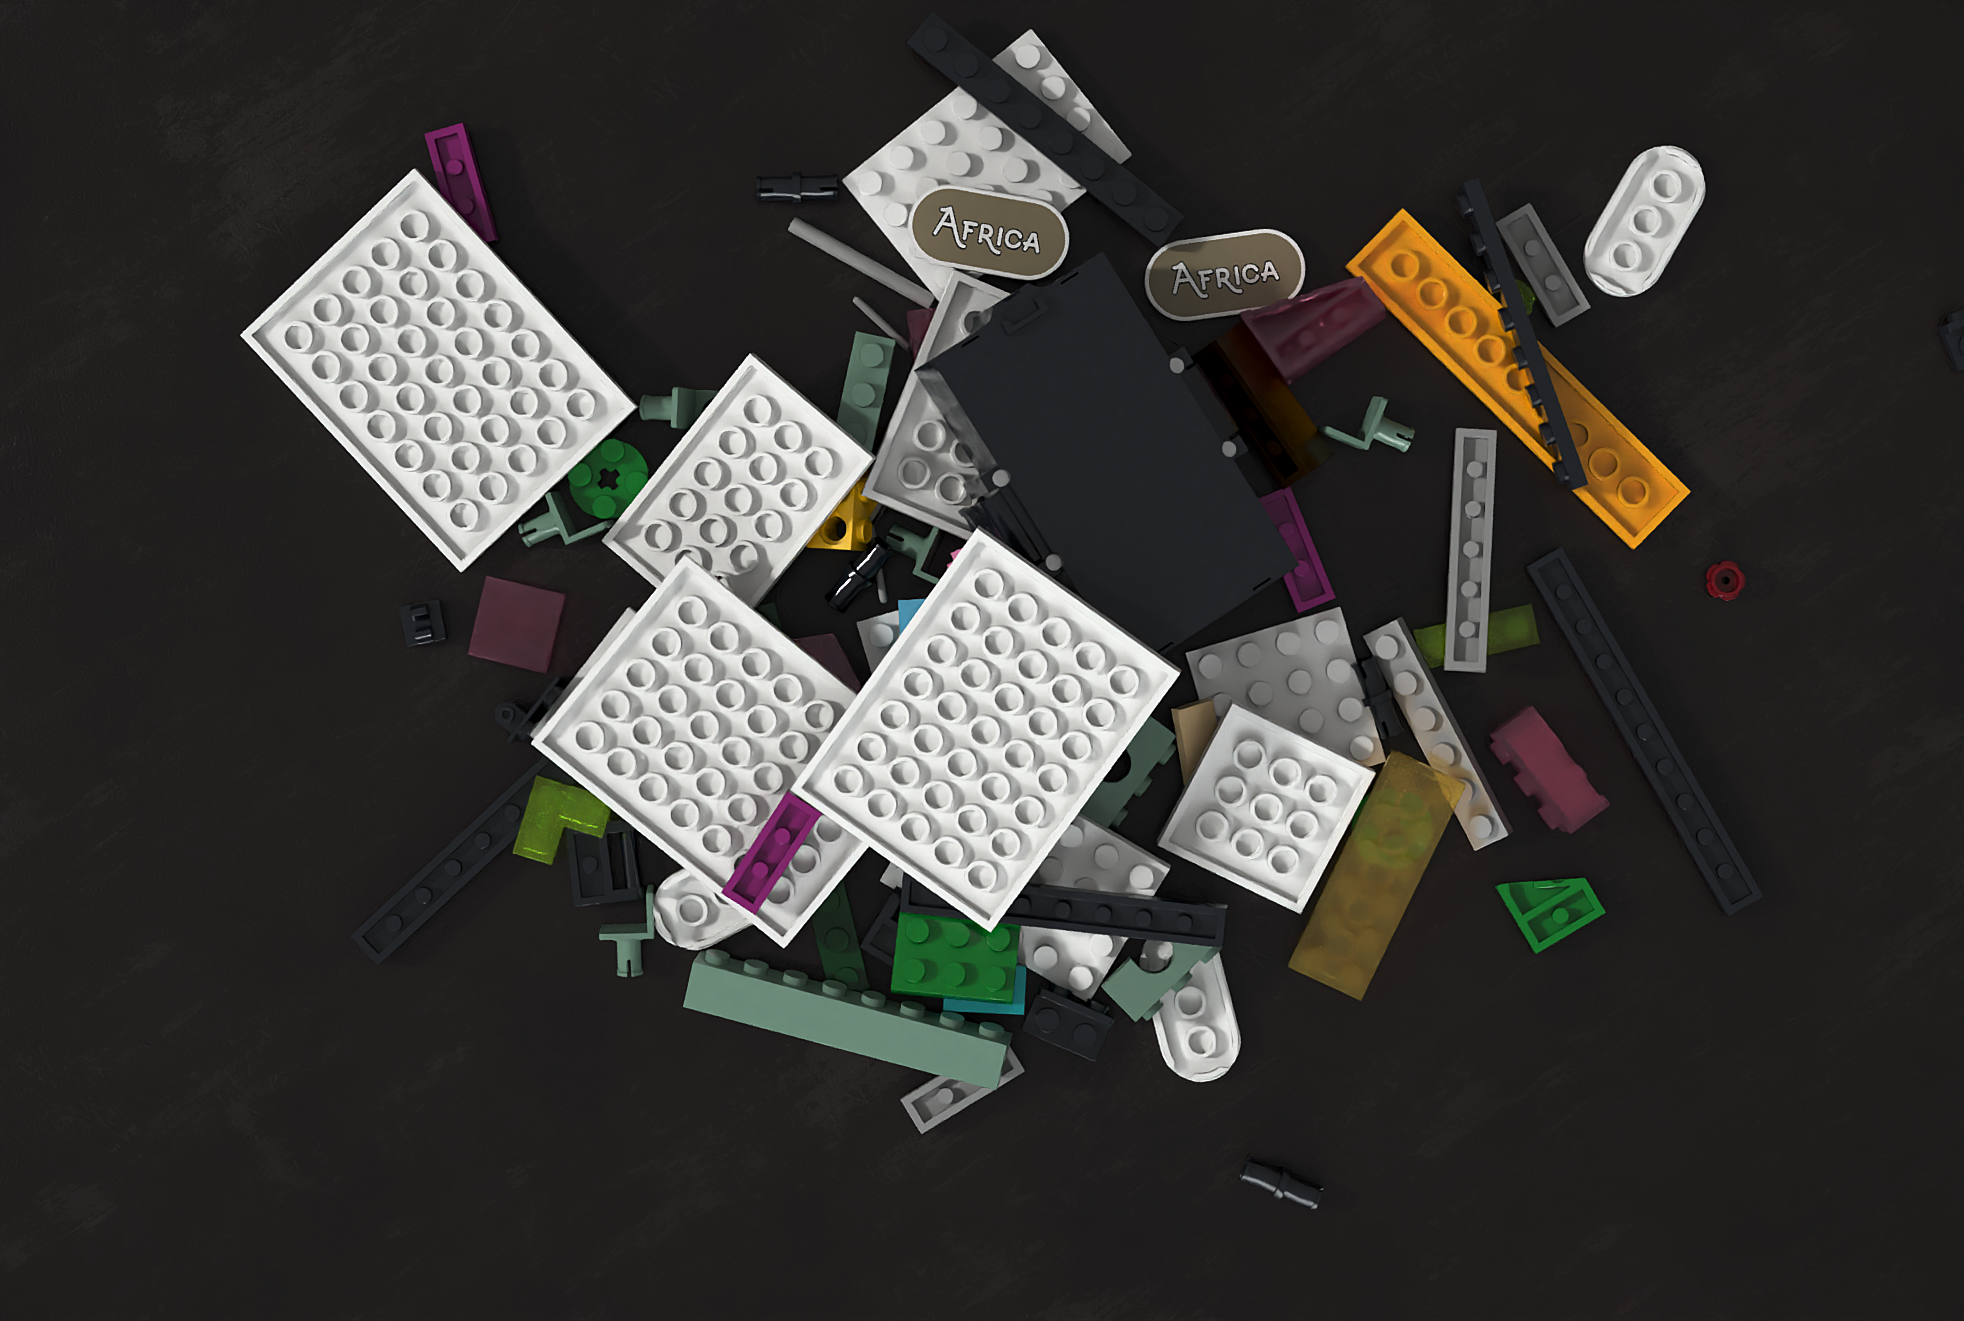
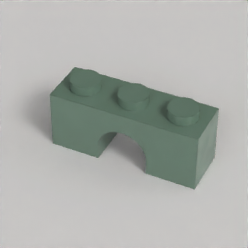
M856 331L836 423L873 453L896 340Z
M1149 716L1125 748L1130 758L1126 774L1115 781L1102 780L1079 813L1105 828L1110 827L1115 831L1129 812L1124 808V805L1134 794L1140 798L1153 780L1148 775L1157 762L1163 766L1176 750L1177 746L1172 743L1176 735Z
M1171 942L1173 949L1172 958L1163 969L1158 971L1144 970L1129 957L1101 984V987L1135 1022L1141 1017L1148 1021L1164 1005L1160 998L1170 988L1175 993L1178 992L1193 977L1189 970L1199 960L1204 964L1209 962L1221 948Z

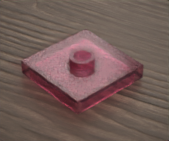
M486 576L467 655L547 673L566 595Z

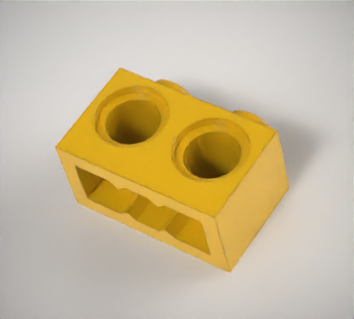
M870 470L865 471L847 496L808 542L807 548L864 551L867 548V543L870 542L872 537V522L869 519V502H872V500L861 495ZM844 520L846 533L840 539L837 534V526L840 521Z

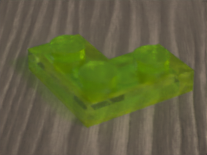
M536 775L513 853L553 865L564 827L603 838L612 809L588 790Z

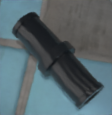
M793 172L792 176L784 177L757 176L756 189H773L758 190L756 192L757 202L793 201L795 205L803 204V200H839V188H822L837 187V184H839L838 174L802 176V172Z
M874 537L858 559L850 561L845 566L846 573L826 593L825 599L828 600V604L835 610L844 613L864 588L869 589L875 582L874 576L890 557H893L895 551L891 549V545L880 537Z
M1371 655L1367 657V660L1366 657L1351 664L1355 671L1365 696L1362 699L1364 707H1369L1379 731L1380 739H1386L1388 735L1390 737L1403 732L1405 728L1402 726L1392 701L1394 696L1392 687L1387 688L1376 661V655Z
M1250 1156L1247 1157L1240 1172V1181L1248 1182L1271 1192V1197L1280 1200L1284 1197L1308 1207L1312 1211L1318 1206L1323 1193L1322 1186L1314 1185L1291 1175V1170L1284 1167L1281 1170L1276 1169Z

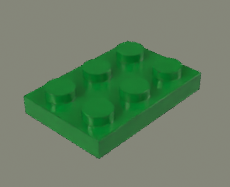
M899 912L891 993L1013 1005L1021 926L997 923L990 933L974 920Z

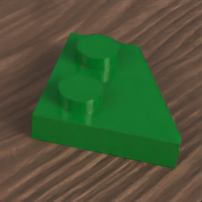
M1586 878L1502 883L1495 886L1535 954L1606 913Z

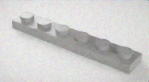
M1456 428L1444 658V670L1483 673L1486 671L1497 430Z
M1400 617L1363 636L1372 655H1376V661L1389 687H1392L1397 703L1474 850L1476 851L1510 835L1513 829L1403 618Z

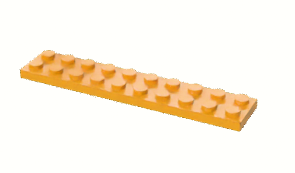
M1402 208L1345 268L1553 471L1552 462L1557 461L1552 446L1546 447L1541 438L1538 424L1543 423L1539 409L1538 407L1532 409L1527 399L1524 386L1529 385L1526 372L1524 369L1518 371L1514 363L1511 348L1516 345L1511 331L1504 332L1498 318L1497 310L1502 308V305ZM1537 341L1588 481V485L1572 491L1631 549H1635L1691 491Z

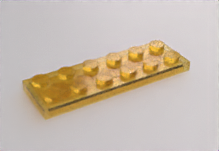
M1391 750L1288 962L1289 968L1353 998L1362 1000L1466 787L1464 782L1396 750Z

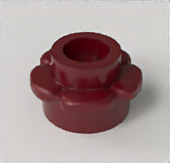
M1722 561L1720 565L1714 564L1708 569L1706 588L1715 598L1722 597L1725 601L1733 600L1739 596V591L1745 586V575L1738 569L1739 567L1736 563ZM1723 577H1727L1729 579L1728 584L1724 585L1721 580Z

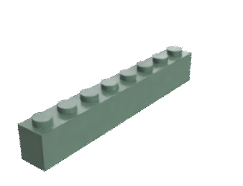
M717 949L701 950L693 961L683 1004L685 1008L992 1090H997L1001 1081L1013 1034L1004 1031V1028L996 1023H972L965 1021L962 1015L955 1012L944 1011L939 1014L927 1011L925 1006L917 1002L903 1001L902 1004L886 1000L885 995L876 991H863V993L848 990L845 984L838 981L826 980L823 983L808 979V975L797 970H786L784 972L773 970L765 962L754 959L743 962L732 959L727 952Z

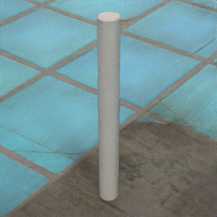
M796 216L790 224L789 232L929 310L935 296L926 289Z

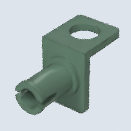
M673 387L672 396L643 395L639 405L640 417L642 420H670L672 428L690 430L705 411L708 402L713 400L720 391Z
M1377 396L1372 398L1356 438L1328 426H1319L1318 428L1319 433L1357 449L1368 450L1371 441L1376 439L1399 449L1401 452H1406L1411 442L1401 439L1396 435L1413 439L1415 433L1414 428L1383 417L1388 399Z
M553 491L545 494L550 507L549 512L519 523L518 528L520 534L537 529L536 532L522 537L528 547L557 534H560L565 545L609 529L614 526L615 522L614 520L605 521L577 533L560 491Z
M895 523L889 532L903 538L904 541L900 542L887 536L886 542L891 545V549L916 560V566L912 574L937 585L940 579L927 573L946 531L934 526L930 535L925 538Z
M648 885L646 891L647 923L601 925L599 940L617 941L618 976H628V960L631 961V977L643 974L641 940L654 939L656 931L655 917L653 916V903L655 906L654 885Z

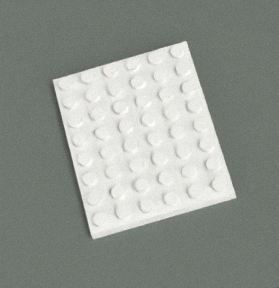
M414 168L240 335L460 572H464L638 407L417 168Z
M978 526L790 790L991 933L1182 670L985 529Z
M687 554L681 558L531 742L539 751L783 948L788 945L869 847L822 813L756 915L721 893L787 790L792 788L858 693Z

